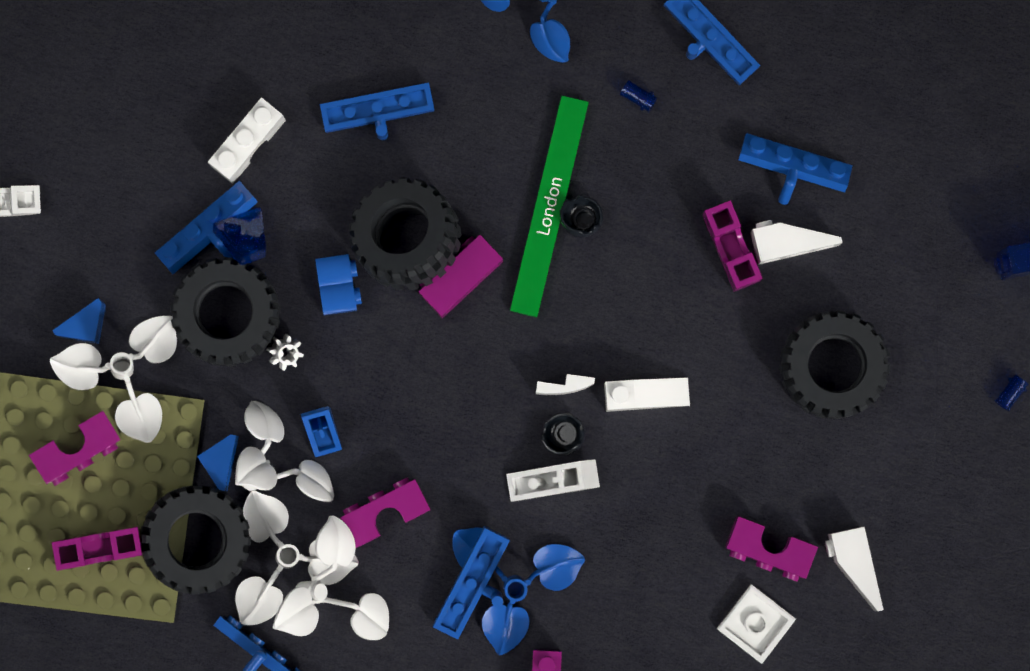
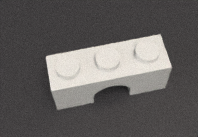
M260 98L208 163L233 184L248 167L250 159L264 141H269L286 121L284 116L263 98Z

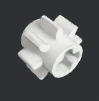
M285 334L283 339L279 340L273 337L274 343L272 347L266 349L273 355L269 362L273 365L279 362V368L284 371L287 365L297 367L296 361L298 357H303V354L297 349L301 343L298 340L291 342V337L288 334ZM284 348H287V349H286V352H287L288 354L284 357V356H283L284 353H283L282 350H283Z

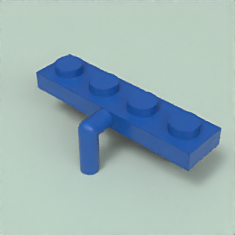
M668 0L664 3V7L697 41L689 45L686 52L688 59L693 60L706 50L739 86L760 67V64L699 0Z
M429 83L320 104L326 133L375 123L376 134L380 140L388 138L386 121L434 112Z
M748 133L745 135L738 159L739 161L786 175L785 183L778 198L779 203L783 205L789 203L797 178L845 193L853 166Z
M238 181L157 250L155 254L172 274L177 272L211 242L224 257H231L236 260L237 254L220 234L258 201Z
M486 526L483 527L433 623V628L459 639L481 595L490 598L495 607H500L503 604L501 591L487 585L510 541L508 537Z
M229 615L228 618L220 616L213 625L253 656L242 671H256L261 664L271 671H293L285 664L287 659L276 650L270 653L263 647L265 642L253 632L249 636L242 631L241 627L243 624L233 616ZM296 667L294 671H302V670H300L299 668Z

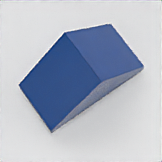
M99 298L52 330L53 333L60 338L99 344L106 307L105 303Z
M329 406L301 414L315 457L342 450Z
M230 434L197 456L219 490L228 492L239 436Z

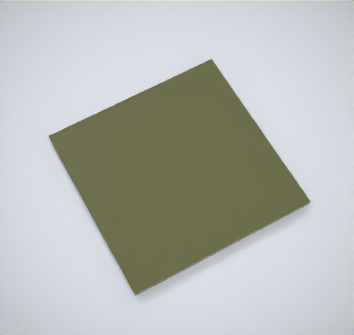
M0 372V602L174 623L178 591L164 585L152 574L144 561L143 553L141 556L56 571L52 542L138 527L141 543V528L144 524L145 516L154 506V503L174 489L193 486L204 400L149 393L161 405L162 423L157 436L151 442L145 443L125 435L116 424L115 413L118 405L123 401L131 400L127 389L96 385L89 390H76L60 380ZM134 391V394H135V397H136V398H137L138 396H140L141 394L149 393V392ZM104 411L121 439L116 443L118 449L106 456H103L100 452L92 457L94 463L80 472L75 467L67 472L69 478L56 486L52 482L46 485L29 455L53 440L61 452L65 454L78 453L85 443L84 435L78 425ZM189 514L180 517L173 524L168 539L173 556L181 563Z

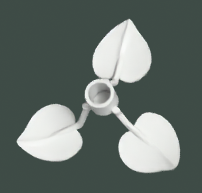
M173 316L154 317L143 321L133 329L130 334L129 344L133 350L139 352L138 354L116 353L112 356L110 363L100 367L102 358L99 351L90 344L80 343L72 345L51 357V366L57 377L64 384L76 390L94 388L98 383V373H103L107 370H111L115 378L124 380L131 400L123 401L118 405L115 413L116 424L125 435L149 443L157 436L161 427V405L149 393L141 394L136 398L129 377L134 371L133 360L145 356L151 363H161L168 360L174 354L177 337L171 323Z
M251 401L245 410V424L250 433L260 440H265V444L261 451L255 447H247L241 452L236 466L235 485L243 486L249 491H255L256 489L271 490L275 487L277 479L294 474L297 475L296 484L304 494L323 502L333 501L334 491L330 477L326 470L315 461L304 460L299 464V469L294 468L276 474L275 469L270 465V461L266 460L264 455L270 447L271 441L280 442L283 440V423L269 406L258 401Z
M252 491L243 506V515L248 520L250 527L248 529L249 536L258 543L265 541L269 536L271 537L272 541L279 547L275 556L278 567L267 583L261 577L255 576L245 579L238 586L235 602L240 623L243 625L260 624L276 615L283 602V594L281 590L273 587L272 584L283 568H291L299 560L310 562L308 572L312 578L313 575H318L331 566L324 565L318 559L315 552L316 540L309 546L310 557L299 554V550L294 545H284L275 534L281 533L287 527L289 515L286 507L274 497ZM354 555L353 560L348 566L337 565L336 570L320 579V582L324 585H332L339 582L358 565V559Z
M329 516L327 522L317 535L315 552L321 563L331 566L320 574L313 575L311 581L299 582L287 594L278 609L273 629L295 636L309 635L316 628L319 619V613L314 604L330 603L356 610L350 622L358 636L367 640H380L387 635L389 629L388 607L380 595L375 593L365 594L361 597L358 606L355 603L328 598L327 588L320 582V579L335 571L337 565L348 566L355 554V540L348 526L336 516Z

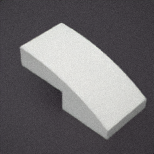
M39 185L0 188V217L41 213Z
M567 374L565 385L538 381L536 394L561 395L577 392L593 386L595 378Z

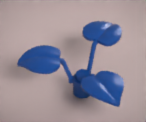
M481 0L487 8L496 12L504 11L510 5V0ZM540 0L548 2L540 17L541 22H535L530 27L532 42L545 57L557 62H567L570 51L569 34L560 22L554 19L547 20L549 11L557 1Z
M483 528L460 529L454 532L453 551L462 568ZM549 544L541 547L533 556L534 565L538 570L534 571L525 580L518 575L507 577L496 566L494 571L504 582L503 588L509 602L507 606L504 604L500 607L490 606L483 615L482 629L498 655H503L515 648L528 631L529 616L527 611L522 607H512L515 602L525 598L527 586L531 584L536 576L540 575V582L547 589L559 591L567 588L576 579L581 566L585 562V558L580 552L562 544Z

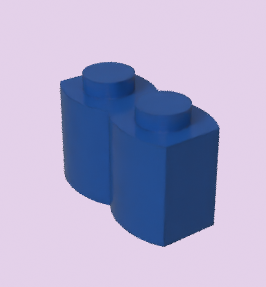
M349 254L315 259L324 316L357 311V304H362L360 288H354L353 277L358 276L356 261L350 260Z

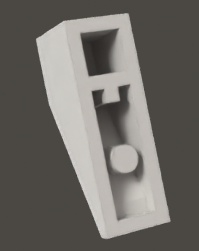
M772 220L757 223L756 229L750 232L758 265L842 244L841 237L783 223L773 224Z
M688 378L624 380L604 383L606 412L690 406Z
M595 459L506 474L511 502L600 487Z
M865 527L828 534L829 540L825 541L828 557H833L836 565L874 611H882V601Z

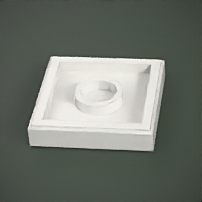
M750 584L717 627V630L762 664L796 619Z

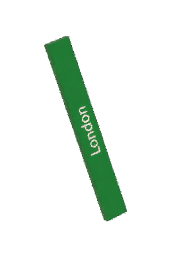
M565 96L561 97L513 296L511 312L536 318L538 316L560 225V209L566 199L589 103L587 101Z

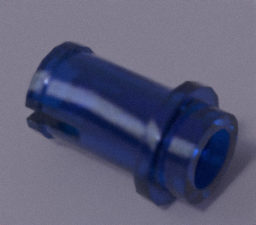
M630 80L627 81L620 93V96L640 106L641 111L647 110L649 112L657 100V97L653 95V91L647 92L633 84Z
M1014 375L1013 378H1008V385L994 401L1008 412H1010L1023 392H1027L1026 387L1029 385L1017 375Z

